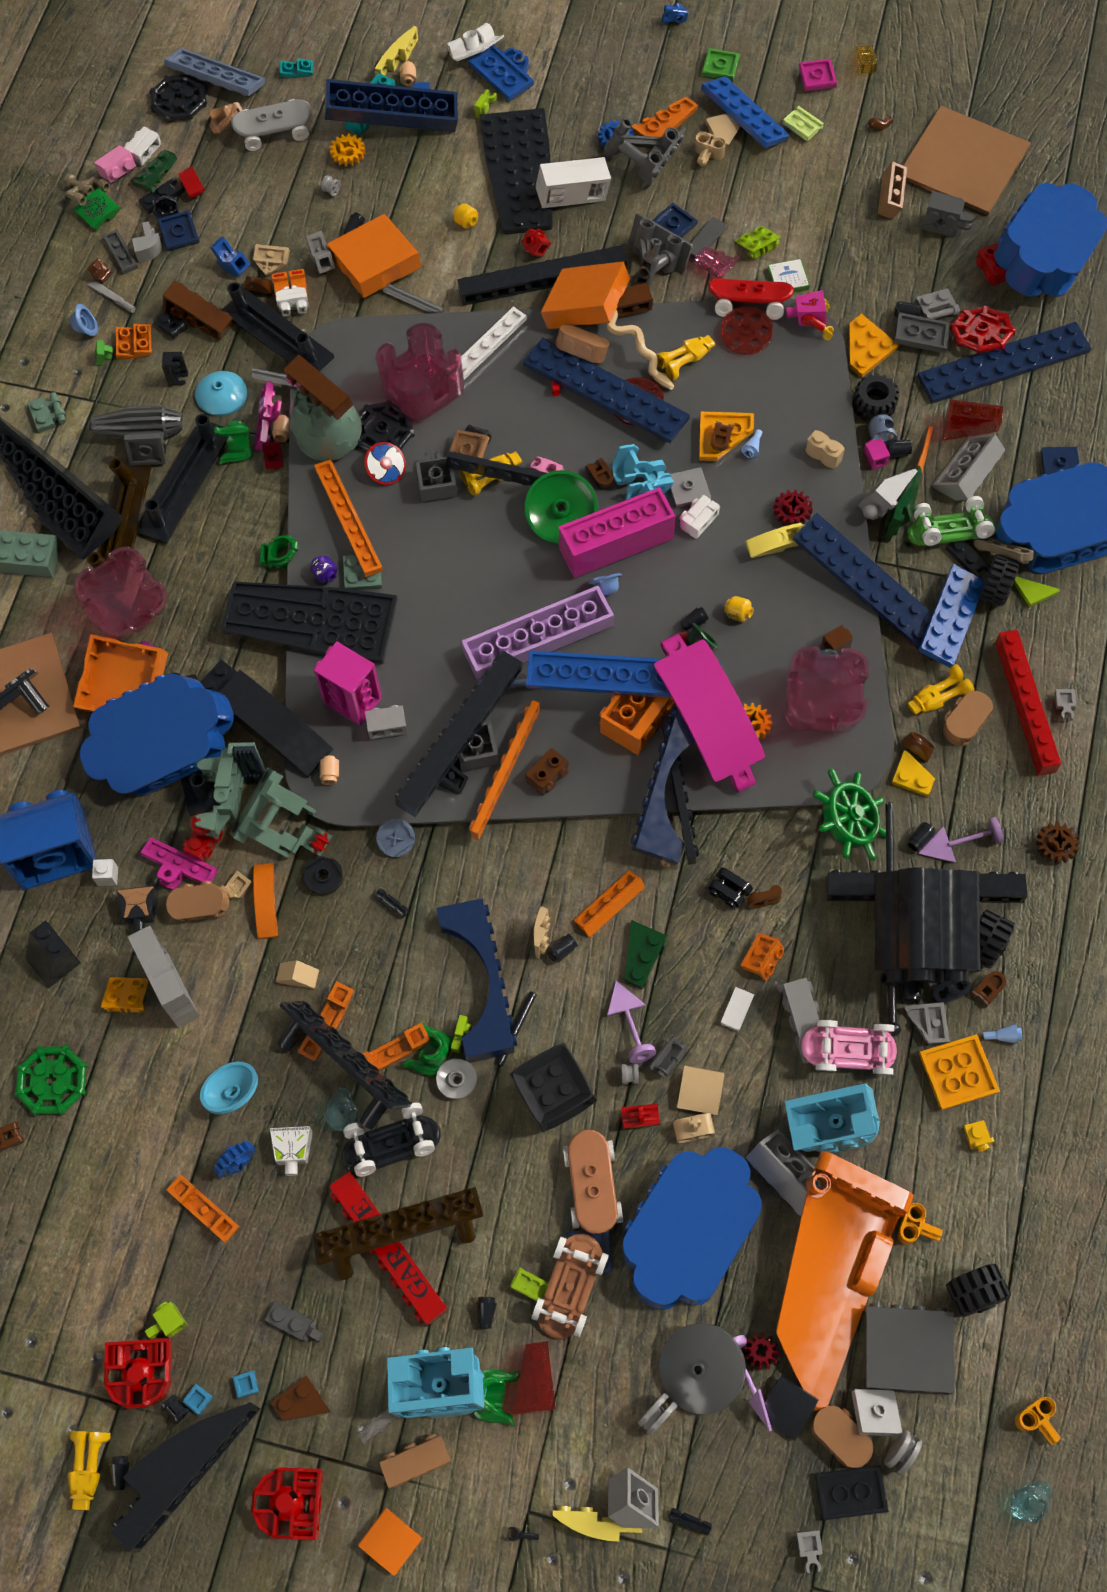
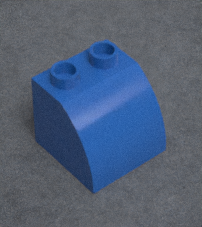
M66 790L53 791L46 796L45 801L32 805L29 802H18L12 804L8 808V812L0 814V862L23 891L93 869V860H97L83 805L74 792L69 793Z

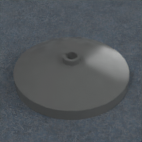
M695 1323L679 1329L667 1340L660 1356V1377L667 1394L678 1406L689 1412L711 1414L723 1410L735 1401L743 1388L746 1366L742 1350L727 1331L713 1324ZM698 1366L701 1367L702 1372L697 1370Z

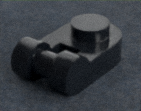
M165 312L157 317L159 328L172 339L178 337V333L184 332L187 329L184 322L179 321L170 313Z

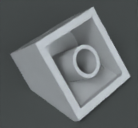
M627 1467L608 1479V1517L623 1528L656 1529L659 1527L658 1488Z

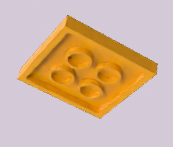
M977 1034L919 1052L920 1059L941 1111L1000 1092Z

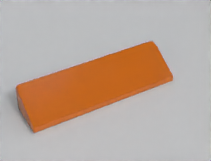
M628 870L577 916L573 922L588 937H591L645 888L642 879Z

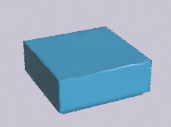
M254 1370L232 1377L237 1399L259 1393Z
M195 1384L182 1402L195 1413L201 1415L213 1399V1396L198 1384Z

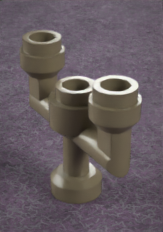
M67 174L64 178V185L72 189L65 192L64 195L72 199L75 204L83 206L86 203L85 196L94 191L93 184L102 191L107 192L110 189V183L103 178L99 179L95 176L86 181L79 182L73 174Z

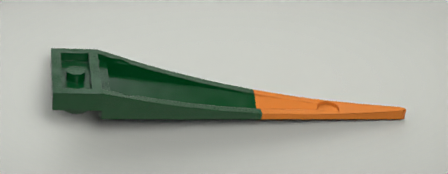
M931 426L928 427L922 452L916 466L917 473L911 479L886 526L883 538L885 541L890 542L893 535H897L899 528L911 521L933 431Z

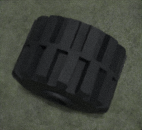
M988 909L980 916V964L990 969L995 965L999 956H1002L1010 941L1009 938L1014 930L1015 923Z
M988 1264L950 1280L945 1285L959 1317L987 1311L1011 1296L997 1264Z

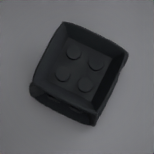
M566 1043L549 1048L510 1073L526 1106L540 1126L541 1132L561 1125L597 1102V1098L592 1093L585 1075L567 1048Z

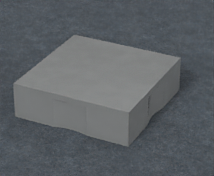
M151 926L128 936L162 1007L176 1026L180 1028L199 1018L200 1016L166 948Z

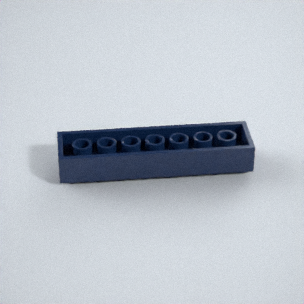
M326 79L325 120L455 132L458 122V93Z

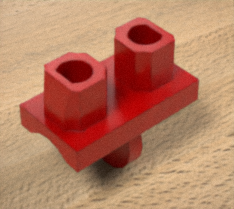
M658 1104L621 1107L623 1129L660 1125Z

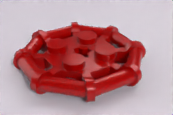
M988 305L975 309L961 310L960 315L949 326L950 331H952L955 337L956 345L976 351L977 354L997 349L1003 350L1010 338L1016 334V329L1013 328L1009 320V314L988 308ZM959 330H964L965 333L961 335ZM1000 334H1005L1002 339L999 337Z

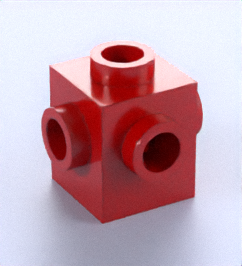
M529 229L521 241L526 252L531 255L543 257L551 245V242L545 237L546 234L542 230Z

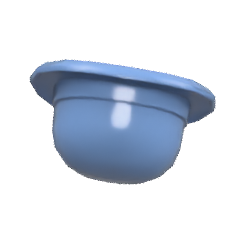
M78 303L75 307V312L70 316L71 327L79 334L95 336L98 334L97 321L86 306Z
M616 573L590 579L588 583L593 584L594 587L599 586L604 596L611 595L618 591V577H621L622 574Z

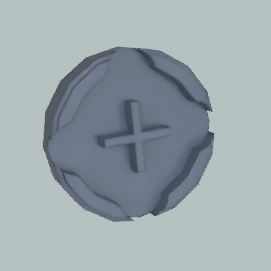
M390 819L379 827L376 842L384 854L400 857L412 849L415 842V833L407 821Z

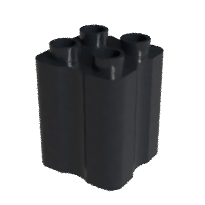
M914 867L874 873L875 970L886 971L887 982H911V980L921 981V983L969 982V971H980L979 871Z

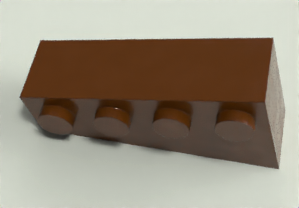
M174 280L163 294V313H172L179 321L184 319L188 322L189 326L193 328L198 326L203 333L221 341L232 327V317L229 313L221 311L212 302H207L198 293H193L187 289L182 283Z

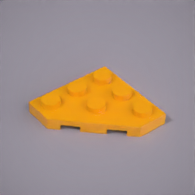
M860 314L849 323V368L859 377L863 378L895 352L899 344L894 343V340L863 314Z
M701 411L699 461H718L752 434L754 430V413ZM716 421L722 422L723 425H734L729 446L721 452L715 451L711 447V438Z

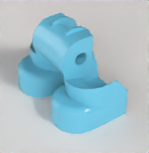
M634 444L620 446L611 465L613 479L618 485L632 483L636 477H642L645 481L643 483L629 484L626 491V500L658 487L661 488L663 494L672 487L674 481L670 473H664L666 471L665 463L663 460L639 461L636 456L639 448Z

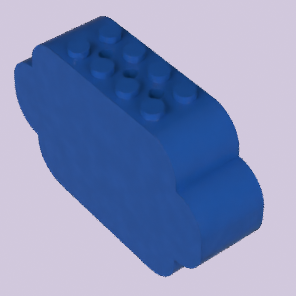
M1042 183L1035 188L1033 193L1029 192L1024 202L1021 203L1018 210L1005 226V234L1002 233L997 241L999 246L994 253L995 261L1001 268L1006 270V281L1013 289L1026 296H1038L1044 292L1049 296L1060 297L1067 293L1107 230V217L1096 209L1097 200L1091 192L1076 184H1065L1060 188L1051 183Z
M1095 462L1083 465L1078 464L1066 470L1060 469L1055 473L1043 474L1038 478L1026 479L1016 484L1009 493L993 538L1009 545L1014 544L1033 550V560L1024 564V566L1035 574H1048L1107 556V467Z
M177 674L160 675L151 683H143L134 691H126L119 698L107 700L105 705L100 706L92 713L89 719L91 736L81 746V762L84 770L90 777L97 780L107 779L111 788L116 792L147 795L199 771L197 762L202 759L220 757L222 750L225 749L223 734L231 728L233 723V710L225 695L205 689L202 683L196 679Z
M724 1147L714 1148L707 1152L704 1157L691 1151L676 1155L668 1166L664 1165L658 1174V1183L653 1182L647 1192V1201H641L636 1210L637 1217L635 1220L631 1218L625 1227L624 1233L626 1235L623 1240L622 1254L625 1263L634 1271V1292L643 1303L653 1309H670L679 1300L690 1306H699L706 1303L712 1297L761 1212L760 1196L754 1188L748 1185L750 1179L748 1163L742 1156Z

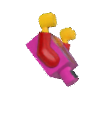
M823 290L797 296L796 306L786 308L787 318L798 317V324L800 326H811L820 332L823 331L822 336L825 340H831L833 337V327H826V313L830 305L827 299H824Z

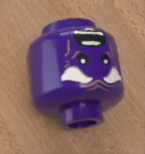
M317 556L312 560L310 571L319 582H331L336 578L338 567L328 556Z

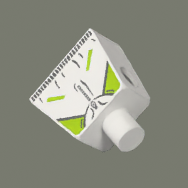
M310 1126L270 1128L276 1163L278 1165H285L286 1176L298 1175V1164H306L308 1162L312 1129Z

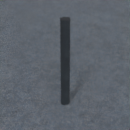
M529 992L511 1030V1034H515L516 1038L537 996L534 992ZM509 1054L499 1056L496 1064L503 1066Z

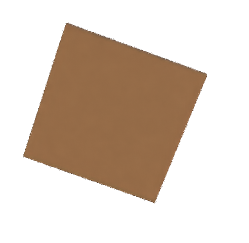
M940 106L903 165L907 167L906 181L931 192L934 191L962 198L965 201L964 206L989 216L1029 149L1031 142Z
M52 632L0 649V693L6 689V684L29 668L31 670L36 669L39 674L30 681L50 706L44 712L37 715L20 695L0 709V755L81 729Z

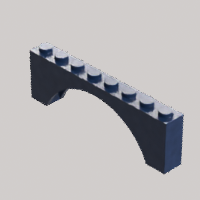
M673 705L669 713L671 717L670 723H667L664 729L665 740L661 742L658 749L660 753L659 760L656 759L653 765L655 773L647 785V789H649L648 796H645L642 802L644 809L642 815L639 814L636 821L638 829L636 833H633L630 843L633 844L631 850L675 865L680 863L685 843L675 833L668 819L665 808V784L670 768L678 755L695 741L676 705Z
M482 898L436 908L441 933L456 937L470 946L482 960L489 977V997L485 1010L474 1028L462 1037L467 1062L515 1053L514 1046H517L516 1035L511 1034L510 1027H513L512 1016L507 1015L506 1008H509L508 997H503L502 990L506 988L503 977L499 978L498 971L502 969L500 960L495 959L494 955L498 950L496 941H492L490 936L494 934L492 922L488 923L487 916H490L488 904L484 905Z

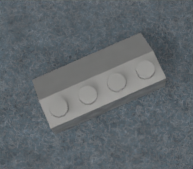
M996 434L968 436L933 483V488L955 501H966L973 497L974 492L982 484V481L991 472L993 466L1000 460L1005 451Z
M777 1129L760 1141L747 1155L746 1159L765 1178L766 1182L775 1188L781 1198L786 1200L794 1211L801 1216L807 1194L806 1182L812 1176L815 1167L799 1150L794 1151L793 1144ZM816 1179L815 1185L820 1190L822 1184L820 1180Z

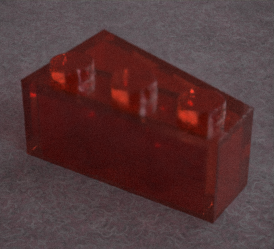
M950 399L946 411L943 440L998 432L1002 423L1004 406Z
M548 1341L526 1344L513 1408V1417L556 1411Z

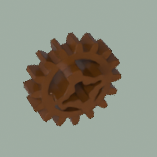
M1057 821L1053 826L1050 822L1047 827L1043 826L1040 830L1041 832L1037 835L1036 845H1040L1037 851H1043L1042 858L1048 856L1050 863L1053 859L1056 860L1057 864L1061 860L1067 863L1069 858L1073 859L1075 853L1079 850L1077 846L1080 844V841L1075 840L1078 837V833L1073 834L1074 828L1067 829L1066 823L1060 826L1059 821Z

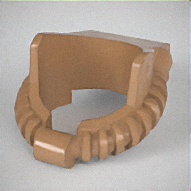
M238 102L209 110L210 128L214 134L221 133L223 129L231 126L232 117L237 112L242 111Z

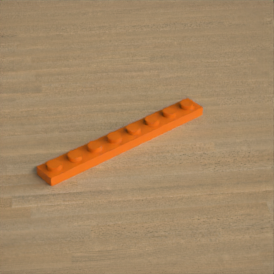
M331 459L315 464V471L365 577L382 572V565Z
M532 700L530 706H526L524 710V719L516 727L517 734L509 742V751L502 756L501 768L495 771L492 787L489 786L485 793L486 799L484 803H480L477 810L478 816L470 824L469 830H471V837L479 841L540 712L539 702Z

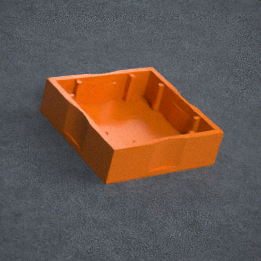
M385 214L327 243L333 262L350 279L352 285L363 298L421 268L419 252Z
M624 261L562 269L541 311L547 328H560L561 325L565 324L575 326L610 323L617 309L618 301L630 280Z
M90 634L84 659V671L78 684L73 707L81 711L93 713L97 708L105 705L107 700L119 698L126 691H134L143 683L155 681L156 677L164 674L168 652L157 647L137 643L128 644L116 639Z

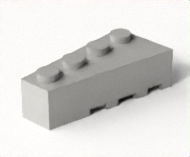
M806 977L776 986L779 993L783 992L782 1004L784 1010L790 1012L789 1024L792 1031L797 1032L795 1041L803 1063H809V1061L802 1053V1038L810 1028L817 1026V1020H819L817 1014L819 1006L816 1000L813 1001L811 994L814 992L811 981H807Z

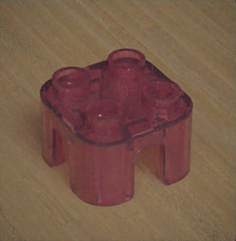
M419 323L406 331L409 348L405 353L396 357L395 347L390 342L383 344L376 353L382 389L400 410L412 419H424L458 398L465 388L460 353L453 348L446 355L440 331L431 324Z
M120 547L108 554L106 562L93 570L91 567L84 569L75 580L76 600L103 637L116 639L120 642L124 641L158 619L165 610L167 592L159 580L155 582L146 569L145 559L133 548Z
M806 646L799 649L793 655L787 669L785 717L787 722L795 729L804 731L846 733L856 728L867 710V699H863L864 684L869 676V664L866 657L860 651L849 648H842L837 655L819 654L820 647Z

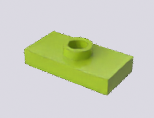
M518 1267L509 1287L538 1301V1298L543 1299L548 1282Z

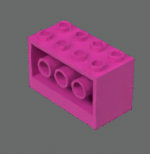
M336 642L328 648L326 656L322 661H318L314 667L323 703L361 726L366 720L365 711L375 708L382 699L375 664Z

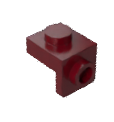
M280 442L263 443L262 448L266 470H276L283 467Z

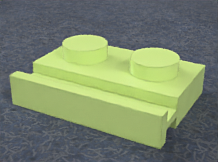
M800 106L783 119V125L806 141H809L818 133V130L822 129L824 124Z

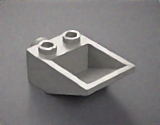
M913 469L884 479L868 492L858 504V507L863 511L864 517L874 520L878 516L883 517L888 509L892 510L898 503L896 501L917 473V470Z

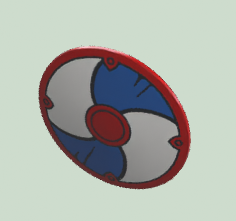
M380 442L370 447L365 455V469L370 478L375 482L391 485L403 477L406 470V460L401 450L395 445Z

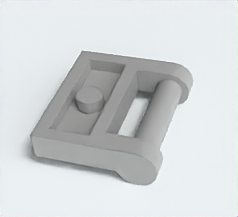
M948 288L916 297L915 302L917 305H921V314L925 318L937 319L951 314H960V308L955 303Z

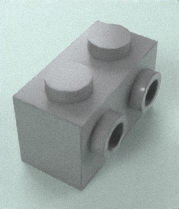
M391 705L388 708H373L365 711L370 740L408 734L403 705Z

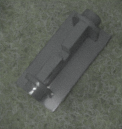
M672 1036L650 1064L649 1068L659 1079L668 1076L670 1070L675 1065V1060H679L683 1053L687 1051V1044L682 1041L679 1042L675 1036Z

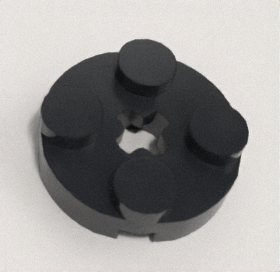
M317 857L307 864L304 881L307 888L317 896L329 895L342 885L343 871L335 859ZM320 873H328L329 875H327V879L320 880Z

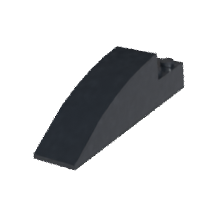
M220 660L200 682L205 689L225 695L233 710L234 720L307 777L320 765V760L324 756H328L333 750L331 745L278 699L239 669L237 672L223 660Z
M250 1402L200 1420L159 1445L139 1461L123 1478L141 1495V1498H135L128 1507L130 1509L125 1516H120L115 1521L111 1534L129 1552H140L261 1408Z

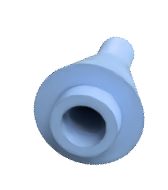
M757 429L753 437L741 448L743 455L747 458H756L758 456L759 439L762 435L760 429Z
M1017 1024L997 1031L983 1032L984 1040L998 1039L999 1041L1019 1044V1040H1022L1021 1027L1017 1028Z

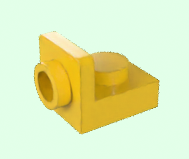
M984 1120L963 1126L971 1151L977 1149L978 1152H983L990 1149L994 1139L993 1137L990 1138Z

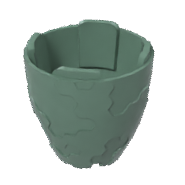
M298 388L295 390L290 402L289 420L291 431L301 451L308 457L320 461L330 459L332 461L345 457L357 446L362 432V422L355 407L352 406L337 420L333 416L329 417L320 405L317 407L313 404L308 395L304 396L301 394Z

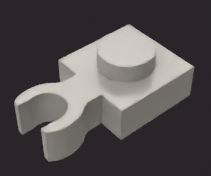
M1056 689L1054 692L1055 707L1062 711L1060 720L1063 721L1064 715H1068L1071 722L1074 718L1072 710L1076 708L1075 689Z
M819 1530L796 1533L799 1556H806L807 1558L805 1564L806 1572L810 1573L809 1566L811 1563L816 1564L817 1572H820L821 1565L816 1555L823 1554Z

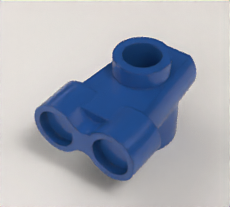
M680 3L665 5L661 21L662 23L675 21L682 23L687 20L688 9L683 8V5Z

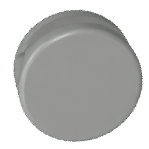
M663 1393L638 1421V1425L640 1427L643 1426V1429L647 1430L646 1433L649 1436L677 1408L675 1402L666 1410L661 1406L669 1397L666 1393Z
M908 1430L902 1431L903 1434L894 1440L884 1460V1464L888 1468L895 1466L894 1472L898 1475H903L908 1471L922 1447L921 1439L910 1435L911 1432Z

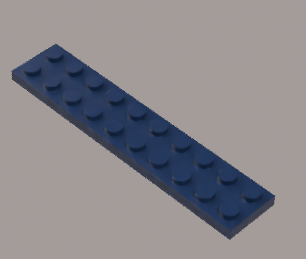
M1073 322L1008 343L1003 350L997 349L981 352V354H974L918 372L917 377L931 404L1089 353L1091 346L1077 322Z
M542 337L523 361L525 367L555 381L557 384L670 444L690 419V414L585 359L558 349L555 343Z
M816 513L792 540L919 649L932 612L822 516Z

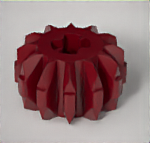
M764 1332L760 1333V1339H758L755 1333L752 1334L753 1341L746 1339V1344L750 1347L742 1348L743 1352L749 1353L744 1356V1360L752 1359L749 1364L751 1368L755 1363H758V1371H761L762 1364H764L766 1370L770 1369L769 1362L774 1365L777 1362L772 1356H779V1352L773 1350L778 1346V1343H769L773 1338L771 1335L767 1340H764ZM758 1346H761V1349L765 1348L764 1357H760L761 1354L759 1356L756 1354Z

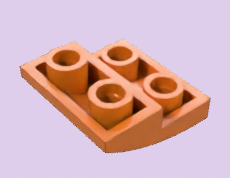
M133 323V328L116 327V359H135L152 354L151 324Z
M385 1507L358 1543V1546L395 1576L423 1538Z

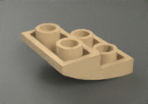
M542 906L538 912L534 927V946L537 959H540L542 954L545 955L549 947L547 932L551 925L549 923L550 917L548 909Z
M684 1065L677 1108L718 1115L725 1073Z

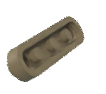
M990 537L974 539V547H977V550L990 551L992 555H1003L1007 559H1016L1018 563L1022 564L1033 560V550L1014 544L1009 545Z

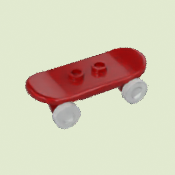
M716 278L712 279L708 284L710 293L717 297L715 312L722 317L731 314V301L769 303L766 308V314L770 319L777 320L783 316V302L794 293L793 286L787 282Z

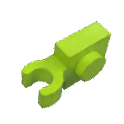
M487 89L484 94H481L474 105L475 117L480 119V114L488 112L489 103H493L497 99L496 93L489 96V90Z

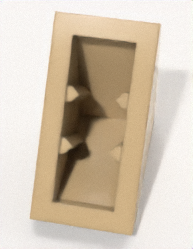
M297 960L280 963L276 983L315 989L319 969Z

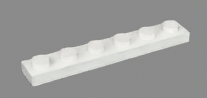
M512 307L444 373L445 377L459 386L527 320L526 315Z

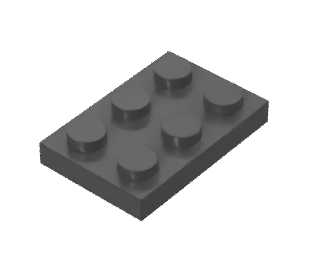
M899 312L894 343L945 353L950 322Z

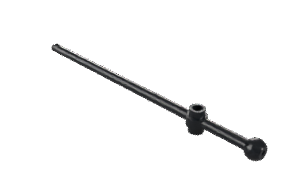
M892 802L885 804L886 872L894 871ZM883 972L880 981L888 987L889 1023L887 1024L894 1025V1032L888 1033L891 1036H898L901 1028L897 1023L896 987L902 986L903 982H887L886 972Z

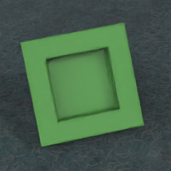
M96 340V365H103L104 361L112 360V347L104 345L103 340Z

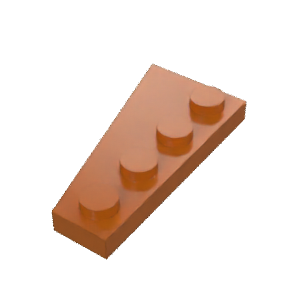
M684 97L669 105L668 109L656 112L655 116L643 119L642 123L638 125H632L631 129H633V133L637 136L662 137L667 128L677 129L696 112L698 104L688 97Z

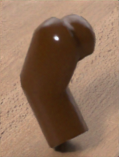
M891 116L884 120L871 118L868 121V125L875 130L882 131L893 123V118Z

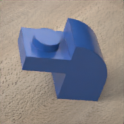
M220 237L210 247L217 257L216 262L231 275L240 276L250 266L241 251H234L225 237Z

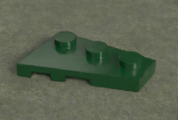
M167 150L159 152L156 158L148 162L141 171L135 174L131 179L132 184L154 193L156 190L154 186L157 183H161L163 180L162 175L168 172L177 160L175 153Z
M631 920L625 982L643 990L667 939V935Z

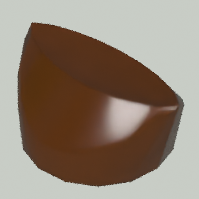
M246 276L243 289L272 295V280Z
M913 731L900 741L926 762L929 761L934 751V746L926 738Z

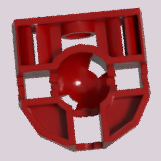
M172 1339L105 1342L103 1385L112 1401L127 1409H141L153 1407L165 1399L171 1388ZM131 1351H148L147 1358L137 1357L131 1359ZM156 1368H165V1379H155L153 1375ZM109 1371H122V1382L109 1383ZM144 1377L149 1378L145 1385L142 1386L140 1384ZM136 1391H143L142 1404H134V1393Z
M279 1467L263 1476L252 1493L251 1513L258 1528L273 1539L318 1540L323 1469ZM285 1471L294 1472L293 1486L283 1485ZM300 1480H317V1482L300 1481ZM292 1490L296 1492L298 1498L293 1499L289 1495ZM304 1495H311L310 1514H303L306 1507ZM257 1496H271L269 1501L270 1510L256 1509ZM274 1507H277V1509L280 1511L279 1515L277 1514L276 1510H273ZM280 1521H290L289 1536L279 1535ZM296 1527H313V1529H296Z

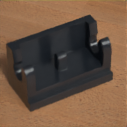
M163 352L162 369L168 386L185 385V380H178L180 377L189 376L183 353Z

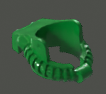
M290 535L277 536L272 539L273 542H269V545L266 543L261 544L259 562L264 567H269L270 569L273 567L288 569L289 561L292 560L295 552L298 551V542ZM289 542L291 549L281 558H276L280 550L288 548Z

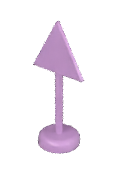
M992 817L988 820L989 830L949 842L943 826L918 854L956 863L951 846L991 835L992 840L999 844L1003 842L1002 830L997 818Z
M616 981L607 1016L621 1012L625 1013L636 1043V1047L628 1054L629 1061L633 1064L643 1063L652 1059L656 1055V1050L651 1044L641 1045L629 1010L646 1006V1004Z
M745 1335L734 1337L740 1348L746 1345ZM746 1369L745 1380L753 1395L749 1403L767 1429L772 1431L761 1389L756 1390Z

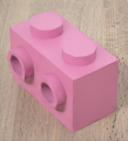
M120 145L94 162L99 176L110 183L136 167L132 153Z

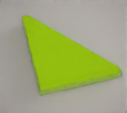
M1016 577L1014 580V585L1029 607L1056 596L1060 592L1057 588Z

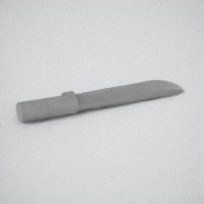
M90 282L87 284L90 288L114 301L129 312H135L136 308L133 305L124 301V298L118 296L101 283Z

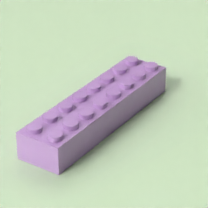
M595 586L462 640V649L476 679H481L487 669L490 670L493 666L494 658L497 655L500 656L503 651L524 663L529 660V650L551 652L614 626V614L599 586Z

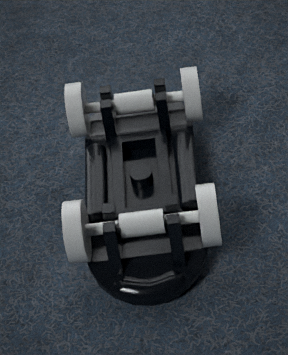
M412 1103L410 1107L402 1109L404 1120L365 1132L364 1126L359 1122L349 1124L343 1129L345 1137L350 1140L343 1148L342 1163L348 1172L350 1171L359 1177H364L374 1173L377 1169L415 1156L429 1155L440 1142V1128L433 1119L421 1115L423 1109L420 1103Z

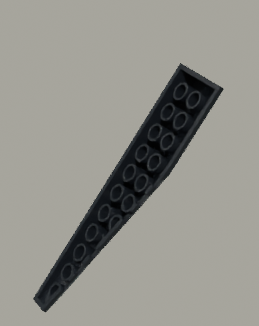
M0 417V457L2 461L8 465L7 469L19 488H22L24 491L23 495L31 502V507L39 515L38 519L81 559H85L115 533L123 516L50 454Z

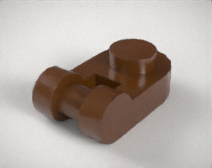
M716 421L711 438V447L715 451L721 452L728 448L734 425H723L722 422Z
M602 458L596 460L594 464L589 463L585 465L587 473L598 487L609 488L612 486L613 474Z
M774 885L769 891L751 893L747 898L749 908L757 909L779 903L781 901L782 889L780 886Z
M998 971L989 973L971 995L975 998L978 997L987 1008L1004 989L1006 977ZM985 987L991 992L989 996L983 992Z
M13 1122L0 1128V1152L25 1142L23 1135L19 1133L20 1127L18 1122ZM11 1133L12 1138L7 1140L5 1135Z

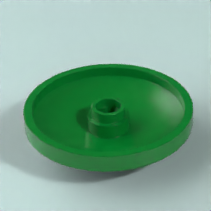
M566 470L552 471L538 478L530 487L525 500V514L530 527L540 538L554 544H559V526L598 511L597 497L592 486L582 476ZM563 505L565 510L560 512L558 507Z

